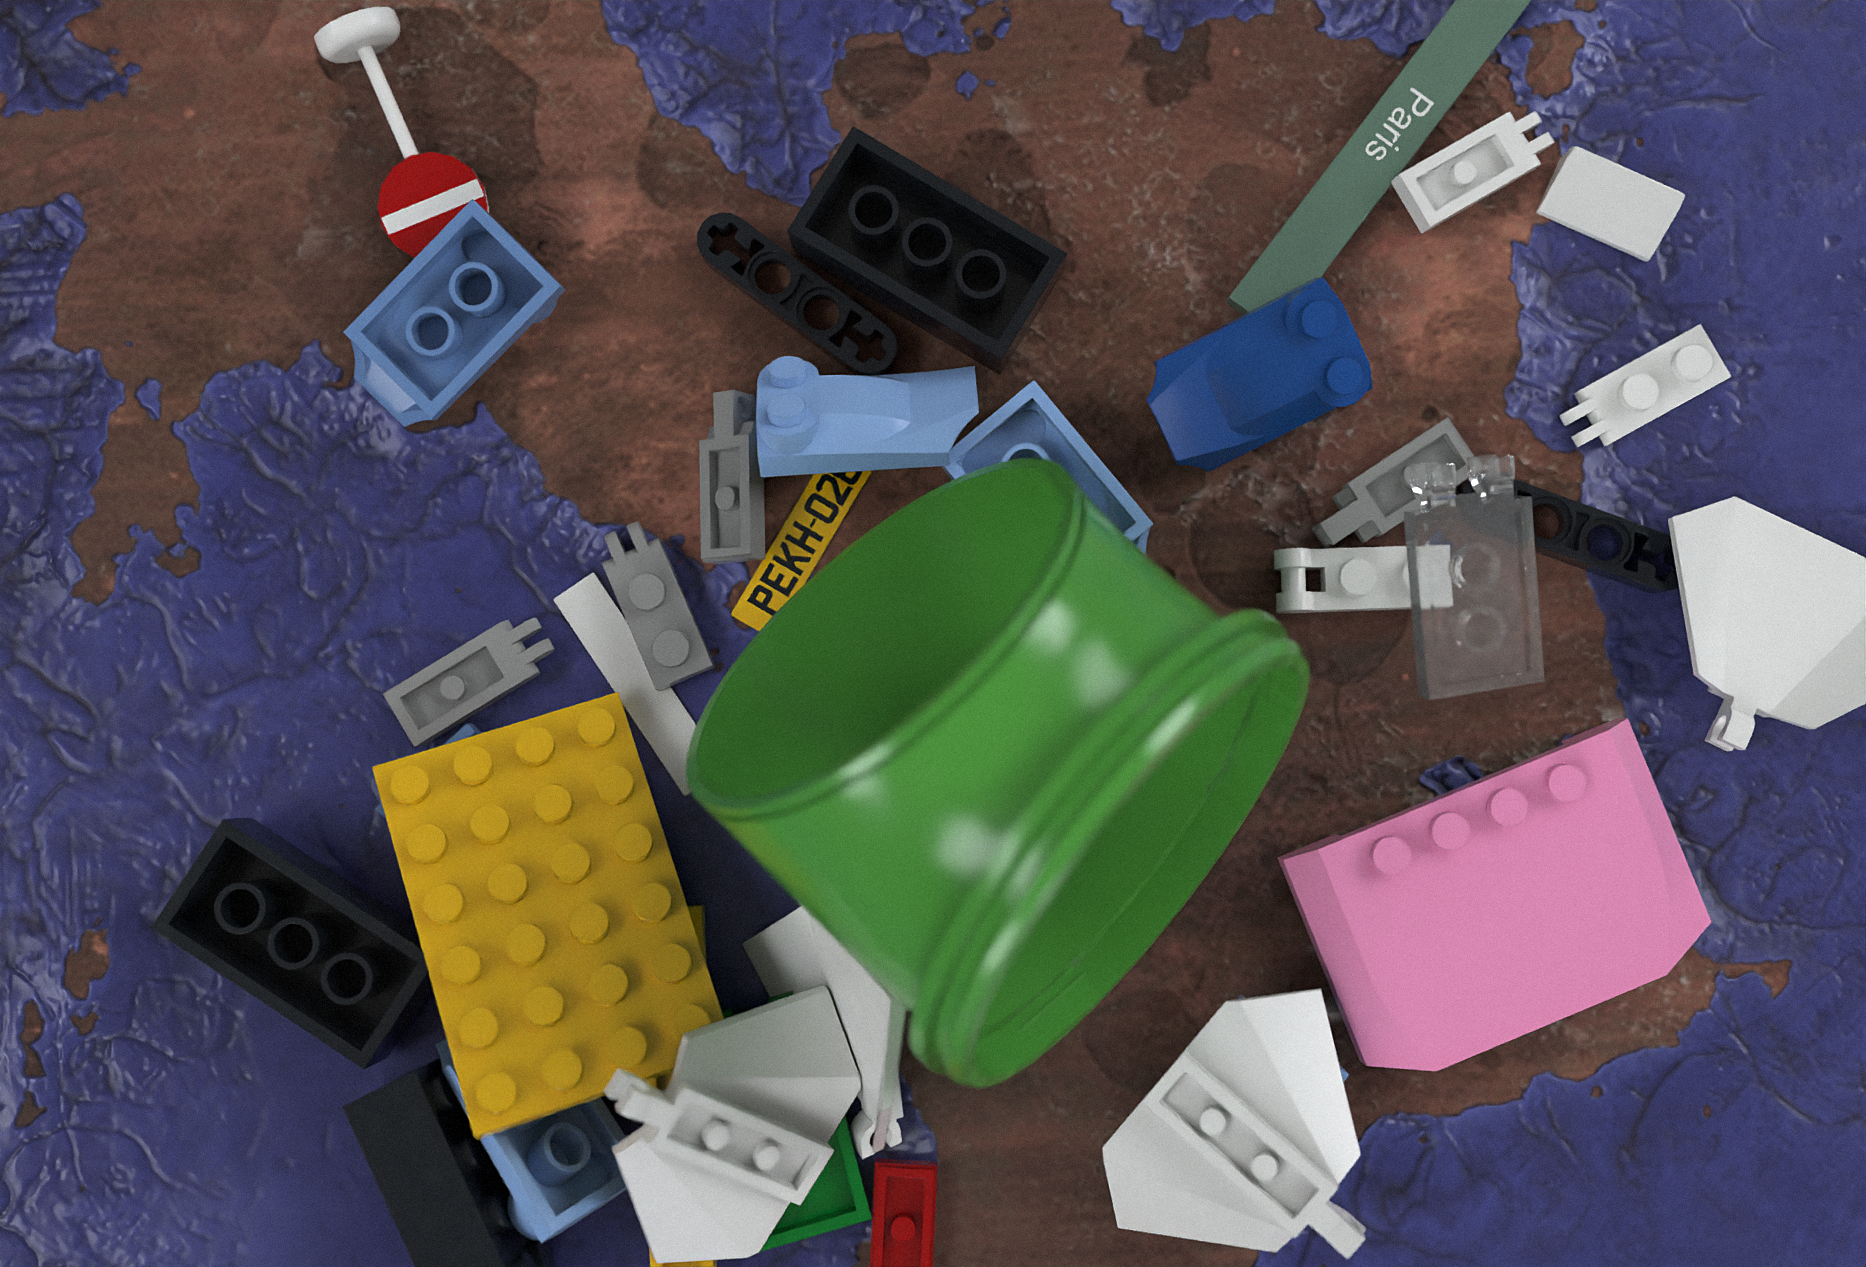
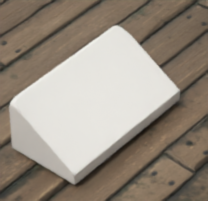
M1573 146L1559 159L1536 213L1648 262L1679 211L1685 194L1583 148Z

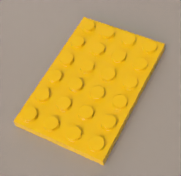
M619 692L372 767L473 1135L477 1140L605 1096L604 1089L617 1068L633 1073L645 1081L673 1072L683 1034L724 1019Z

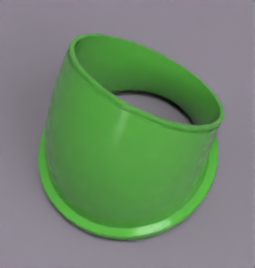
M1015 459L983 467L960 476L914 500L853 542L806 582L751 640L717 686L696 725L690 741L686 758V779L693 796L845 950L912 1013L910 1045L913 1054L933 1072L947 1073L957 1083L977 1088L990 1087L1017 1074L1033 1063L1083 1020L1131 970L1186 904L1241 827L1279 763L1292 737L1306 700L1310 681V669L1301 648L1296 642L1287 638L1286 630L1281 623L1266 612L1257 609L1242 610L1223 618L1186 590L1126 537L1090 500L1062 466L1045 459Z

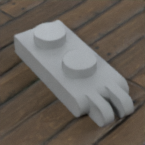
M639 521L627 525L628 532L635 546L632 550L625 551L616 530L604 535L613 558L602 562L653 685L660 692L714 668L715 664L661 540L657 538L648 542Z
M536 617L523 622L513 628L509 620L502 621L383 693L414 747H423L540 674L535 663L555 651V648L549 638L534 644L528 649L525 648L523 642L543 629Z

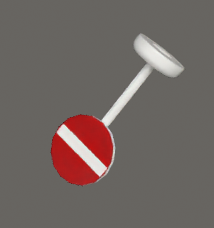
M389 7L361 9L329 22L319 29L314 36V40L324 59L333 63H349L361 60L405 159L391 169L381 185L377 206L381 225L396 247L415 258L471 199L475 200L487 212H489V205L485 187L469 166L454 156L436 152L418 153L375 55L390 47L400 36L399 20L395 11Z

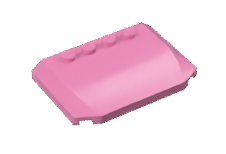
M1616 718L1562 741L1563 745L1344 835L1334 834L1278 857L1361 1063L1372 1067L1439 1071L1666 976L1710 925L1711 919L1628 718Z

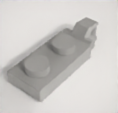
M737 390L713 393L714 426L709 427L707 439L699 440L701 559H703L704 563L711 564L764 560V477H760L758 463L755 395Z
M1447 417L1342 486L1343 490L1331 497L1339 511L1313 527L1312 530L1324 548L1334 545L1353 531L1361 543H1364L1373 536L1377 538L1481 470L1482 466Z

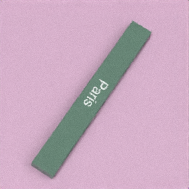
M1456 0L1231 293L1226 303L1244 315L1314 278H1320L1391 186V181L1401 173L1532 0Z

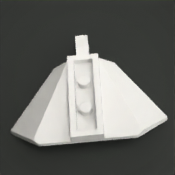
M1735 496L1668 519L1693 674L1709 686L1708 692L1724 699L1704 741L1725 751H1733V748L1745 750L1754 730L1755 720L1753 717L1755 714L1763 718L1772 717L1806 729H1816L1866 704L1865 557Z
M801 906L744 942L742 946L770 997L793 991V994H797L822 984L829 990L860 1075L862 1088L857 1097L861 1101L862 1110L854 1117L851 1123L850 1137L854 1149L864 1159L884 1149L885 1141L890 1147L902 1143L901 1130L896 1119L903 1117L898 1063L906 1007ZM874 1133V1141L872 1147L870 1145L871 1135Z
M823 984L684 1033L671 1082L664 1092L655 1089L639 1076L621 1068H617L605 1087L604 1092L608 1098L619 1100L615 1108L621 1115L644 1122L640 1129L613 1146L612 1151L652 1256L657 1263L748 1258L759 1253L789 1203L801 1205L833 1154L834 1149L828 1144V1141L862 1087L860 1075L829 990Z
M1321 988L1226 1000L1102 1148L1118 1228L1277 1252L1292 1237L1296 1238L1309 1224L1347 1259L1365 1240L1363 1233L1366 1231V1227L1346 1210L1334 1205L1329 1200L1338 1190L1340 1182L1359 1158L1360 1148Z

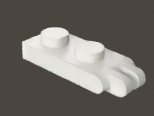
M1536 111L1517 122L1511 112H1508L1405 170L1391 181L1421 234L1541 165L1536 154L1542 152L1555 142L1549 132L1531 142L1527 141L1524 134L1542 123Z
M1699 324L1577 391L1574 395L1579 405L1559 415L1564 426H1567L1586 415L1592 426L1571 437L1575 445L1579 447L1599 436L1605 447L1732 376L1703 327Z

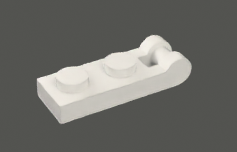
M1447 544L1325 549L1287 548L1274 551V570L1281 571L1282 593H1276L1277 613L1434 609L1451 606ZM1305 570H1320L1321 592L1306 591Z

